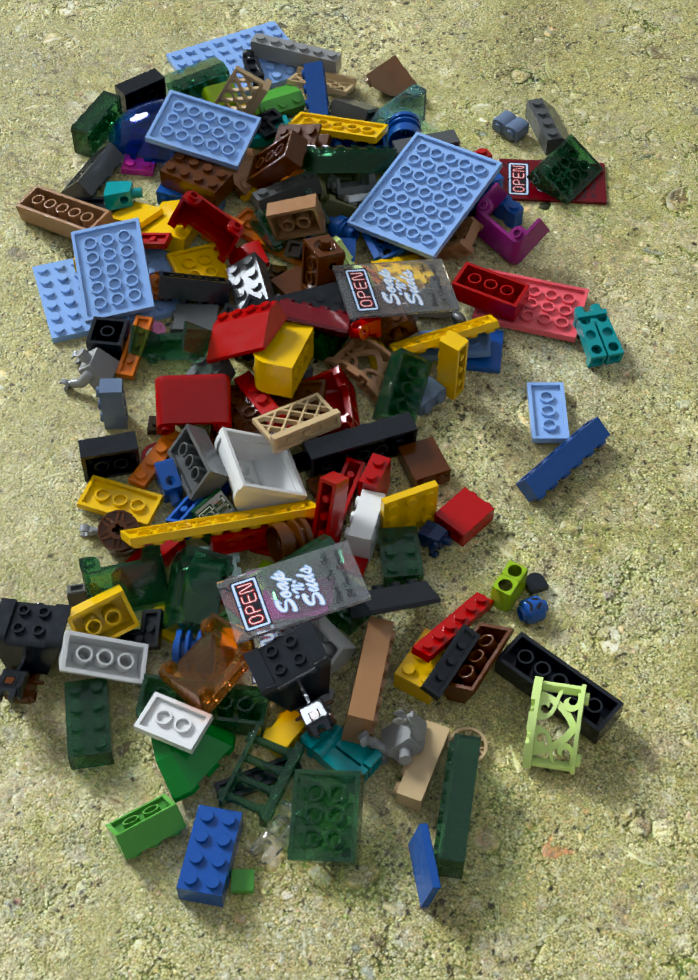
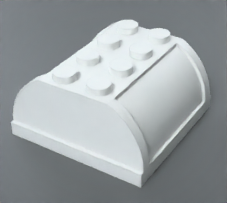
M225 427L220 429L214 448L229 476L228 482L233 493V502L238 511L304 501L307 498V493L289 448L274 454L271 450V444L261 434Z

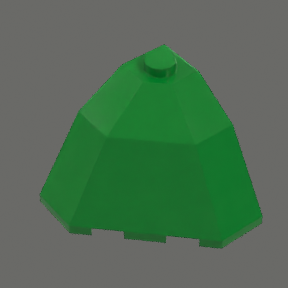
M210 724L193 754L151 738L156 763L175 803L193 795L200 788L198 783L205 776L210 777L220 766L218 761L233 752L236 736L233 733Z

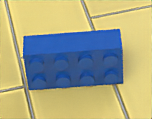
M204 805L198 806L176 887L178 899L218 907L224 906L231 878V869H233L244 825L243 812Z

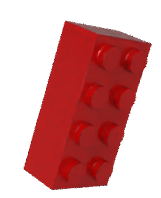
M469 262L464 264L451 283V292L457 301L512 322L516 320L528 301L530 285Z

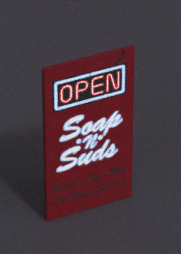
M499 159L503 166L499 171L504 177L503 190L512 197L513 201L607 204L604 163Z

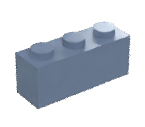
M100 379L99 386H96V398H100L98 399V409L102 410L100 411L101 422H104L105 429H128V410L123 379Z

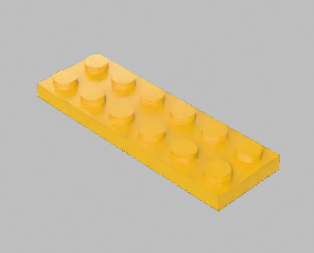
M301 111L288 123L321 124L320 134H330L331 137L338 138L339 140L349 139L354 142H367L368 144H377L389 130L388 124Z
M489 314L388 345L396 358L403 359L409 357V354L414 352L420 354L426 352V349L431 347L433 349L439 348L438 342L440 338L450 330L464 338L470 339L477 337L479 333H492L496 328H500L498 320Z

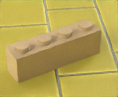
M428 720L425 721L427 722L424 749L412 757V762L409 765H403L401 775H403L401 782H396L393 791L396 794V803L417 811L422 809L450 736V728Z

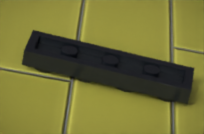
M463 624L420 689L438 701L481 635L466 624Z
M296 752L218 781L214 783V788L223 806L302 775L304 770Z

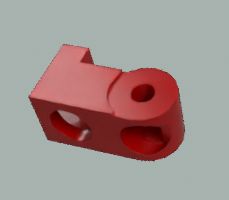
M367 316L352 322L348 328V335L351 338L365 340L368 336L380 337L381 318Z

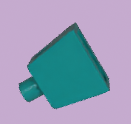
M132 181L106 182L103 195L107 210L131 207L134 204L135 198L143 197L142 187L134 188Z

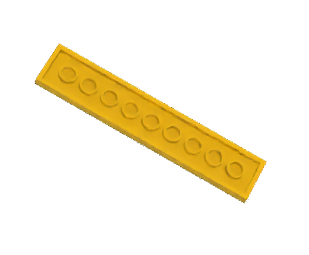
M310 500L121 530L120 535L121 539L129 546L143 548L145 544L161 545L167 540L179 542L183 541L185 537L202 538L204 537L203 534L220 535L223 534V531L238 532L245 527L256 529L260 528L262 524L270 525L280 521L287 522L289 519L297 517L314 519L316 503Z

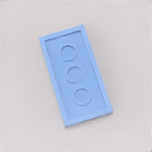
M527 382L532 443H563L570 437L563 382Z

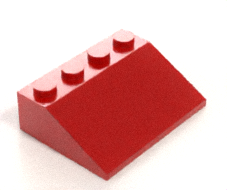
M265 301L260 305H250L244 309L238 308L233 312H223L218 315V319L212 327L206 359L207 363L265 350L287 319L278 301Z

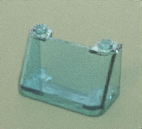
M416 84L408 87L381 107L370 122L388 124L394 114L407 111L416 114L422 123L425 120L427 90ZM386 133V146L389 148L388 134Z

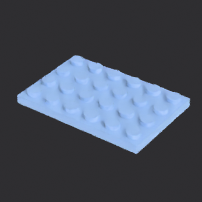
M170 90L145 136V142L238 170L261 124V117Z
M138 217L71 232L86 325L92 323L94 316L119 318L156 310Z

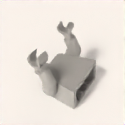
M81 348L79 351H73L71 359L77 357L75 364L81 363L79 368L81 376L78 379L71 380L62 378L59 384L65 385L63 388L65 391L69 387L84 388L88 384L96 391V386H99L100 379L113 378L119 361L100 348H95L88 352L84 348Z
M398 710L392 713V715H396L398 718L393 719L392 724L381 730L383 741L373 736L370 737L367 730L358 735L362 747L368 745L389 759L394 758L402 765H409L412 762V757L424 749L427 722L414 711L406 714L404 710Z

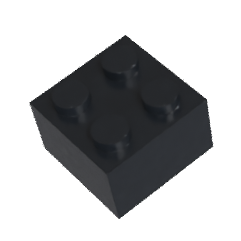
M94 316L86 340L87 352L100 348L115 359L120 360L130 334L129 320Z

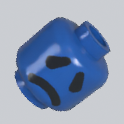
M537 595L520 601L519 607H517L518 617L528 625L540 622L547 616L548 604Z

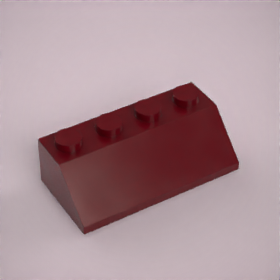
M280 299L279 304L287 316L286 322L314 326V332H322L323 334L346 339L351 318L347 311L337 310L335 312L326 306L317 308L308 302L299 304L295 303L294 299Z

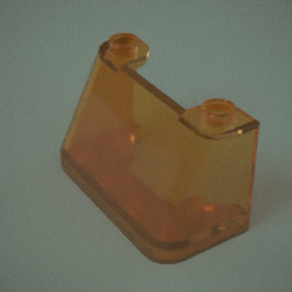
M212 613L202 621L200 625L202 637L177 664L172 660L164 662L158 671L160 679L190 706L210 713L248 671L249 667L243 654L255 648L253 635L248 632L246 633L243 629L215 613Z

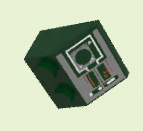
M217 488L190 512L192 519L236 512L237 509L222 490ZM211 533L203 534L204 537L199 539L210 545V537L216 535H211Z

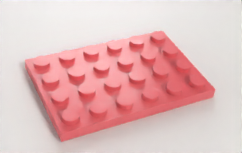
M488 269L529 284L528 301L514 322L478 308L474 309L472 319L491 314L498 320L500 327L575 343L577 331L576 327L574 328L573 312L576 307L582 306L585 308L589 289Z

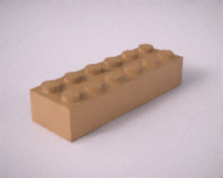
M36 185L15 205L22 221L71 238V232L114 223L110 210Z
M373 616L369 617L341 740L360 744L361 740L358 738V735L364 730H367L370 737L374 735L379 717L378 712L383 698L382 692L386 683L385 675L388 672L389 659L393 649L392 643L396 631L392 630L394 621Z

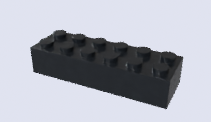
M406 412L388 418H381L371 423H364L357 427L346 428L336 433H329L315 439L311 438L303 442L302 465L308 479L320 474L326 475L332 471L341 473L347 457L365 462V466L372 453L388 458L397 457L399 446L416 442L418 428L410 413Z
M522 631L496 659L494 671L529 697L532 695L535 676L544 677L543 681L576 686L586 684V693H590L589 705L584 706L580 734L594 744L598 743L621 716L624 706L622 701ZM547 692L554 697L558 695V693ZM563 694L560 699L564 703L565 699L571 697L569 700L570 705H575L578 702V696ZM550 703L549 708L547 705H543V707L550 711L553 704ZM556 709L554 715L568 724L563 714ZM578 710L570 712L575 722H577Z

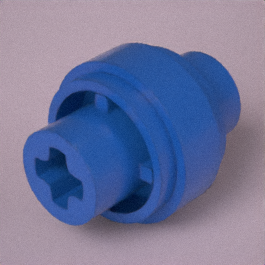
M339 215L327 218L325 230L328 231L331 237L336 235L342 238H356L357 240L359 236L358 230L347 225L349 217Z

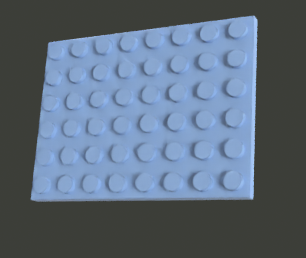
M271 21L166 54V59L191 94L203 100L201 95L203 88L228 81L236 66L244 69L242 53L246 49L251 50V40L256 33L289 40V38L275 21ZM258 58L264 73V81L267 78L272 81L269 90L285 85L287 79L297 72V67ZM236 73L238 78H244L240 73ZM246 82L241 83L242 87H248ZM250 91L245 92L246 96L252 95ZM237 92L238 97H242L241 93Z
M416 132L348 219L347 225L355 228V230L434 261L502 169V162Z
M145 249L149 274H155L157 271L173 272L166 259V254L170 252L163 249ZM73 258L32 267L52 342L57 343L88 336L91 324L86 325L78 276L77 272H75ZM154 299L156 310L117 319H128L129 325L132 326L136 315L153 317L155 321L172 317V311L176 309V303L181 302L178 299H172V301Z

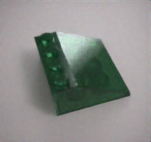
M208 58L164 75L166 93L168 95L169 91L173 90L201 98L203 88L228 81L230 77L229 70L224 62L218 58Z
M571 134L526 177L537 189L568 205L604 168Z
M294 770L287 860L359 867L365 776L361 771Z

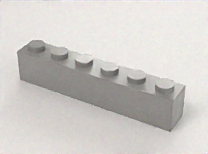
M256 33L251 40V50L254 52V57L257 56L260 59L292 67L322 61L325 71L338 74L341 70V53L262 33Z

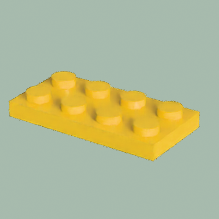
M93 475L77 502V508L103 516L114 510H125L137 519L141 527L151 525L164 501V497L158 493Z

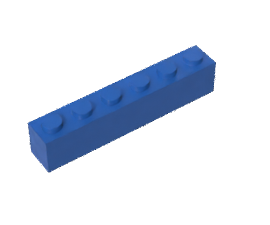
M598 417L587 421L516 483V486L528 502L535 499L537 501L541 500L547 495L545 492L548 489H554L559 484L558 480H563L571 474L570 470L579 467L583 463V458L593 455L595 453L594 449L606 443L605 439L611 434Z

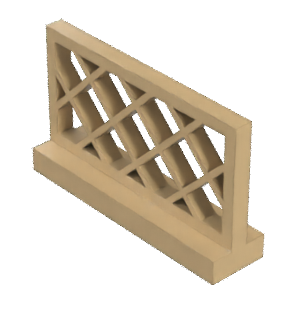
M236 66L214 103L224 102L228 108L253 115L266 96L272 81L268 78L263 81L243 68ZM236 73H240L244 78H238ZM246 82L248 87H242L241 83ZM251 82H255L259 84V86L252 87ZM236 83L238 88H232L231 84ZM250 91L252 96H246L245 92ZM235 92H240L242 97H236ZM225 93H230L232 97L226 98ZM238 101H244L246 105L240 106ZM229 102H235L236 106H230Z
M298 66L297 72L287 79L286 84L298 87L306 85L305 79L303 80L302 77L304 67ZM325 71L328 93L341 96L355 93L356 77Z
M317 392L252 419V423L271 444V450L276 454L308 439L341 427V412L337 408L333 409ZM315 400L319 402V405L309 404ZM303 408V411H293V409ZM307 409L316 410L315 414L307 413L306 411ZM280 414L287 415L286 418L277 417ZM290 416H296L300 418L299 420H292L290 419ZM268 421L270 422V424L264 425L261 424V422ZM274 422L281 423L283 426L277 427L273 426ZM287 424L294 425L292 427L286 428ZM270 431L277 432L275 434L270 435Z

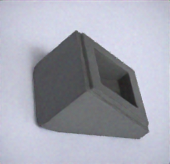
M87 583L67 586L69 605L74 607L89 599Z

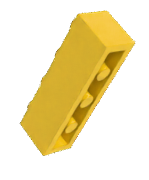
M450 330L438 342L439 352L437 355L436 381L446 388V396L455 400L464 390L469 340Z

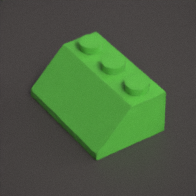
M284 85L268 90L255 113L258 115L274 107L281 115L289 117L304 111L306 106L305 99L301 90L296 86Z
M165 793L105 825L118 850L126 860L137 858L142 854V851L159 846L162 840L179 835L182 829L187 827L177 804Z

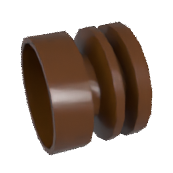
M114 510L102 517L98 524L97 533L99 540L111 554L117 557H128L140 549L129 546L121 539V535L116 533L119 528L127 530L141 527L131 513L125 510Z
M304 517L289 519L286 523L277 522L268 525L266 529L267 547L273 561L277 565H284L293 562L295 559L302 560L303 558L313 556L315 551L314 536L309 523Z

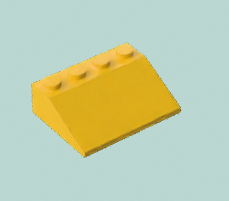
M180 200L162 201L159 207L163 209L164 214L141 230L142 233H171L173 239L168 248L163 249L168 252L188 249L199 233L190 225L184 229L183 225H177L175 228H172L167 224Z

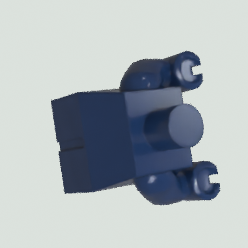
M430 520L418 532L420 545L424 548L429 547V556L435 559L437 558L436 556H439V551H436L437 549L441 550L444 545L450 547L453 543L448 530Z

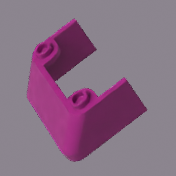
M496 182L477 204L475 219L484 226L477 236L508 263L517 265L550 230L538 218L528 230L522 226H516L508 233L490 218L489 215L508 195Z

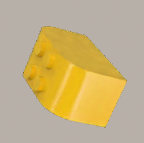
M285 321L267 348L253 353L254 384L259 391L287 398L293 397L314 356V326Z

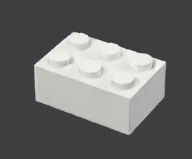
M362 489L361 495L356 497V510L351 512V525L346 527L344 538H347L344 546L347 554L367 558L370 563L380 533L381 498H384L385 494Z

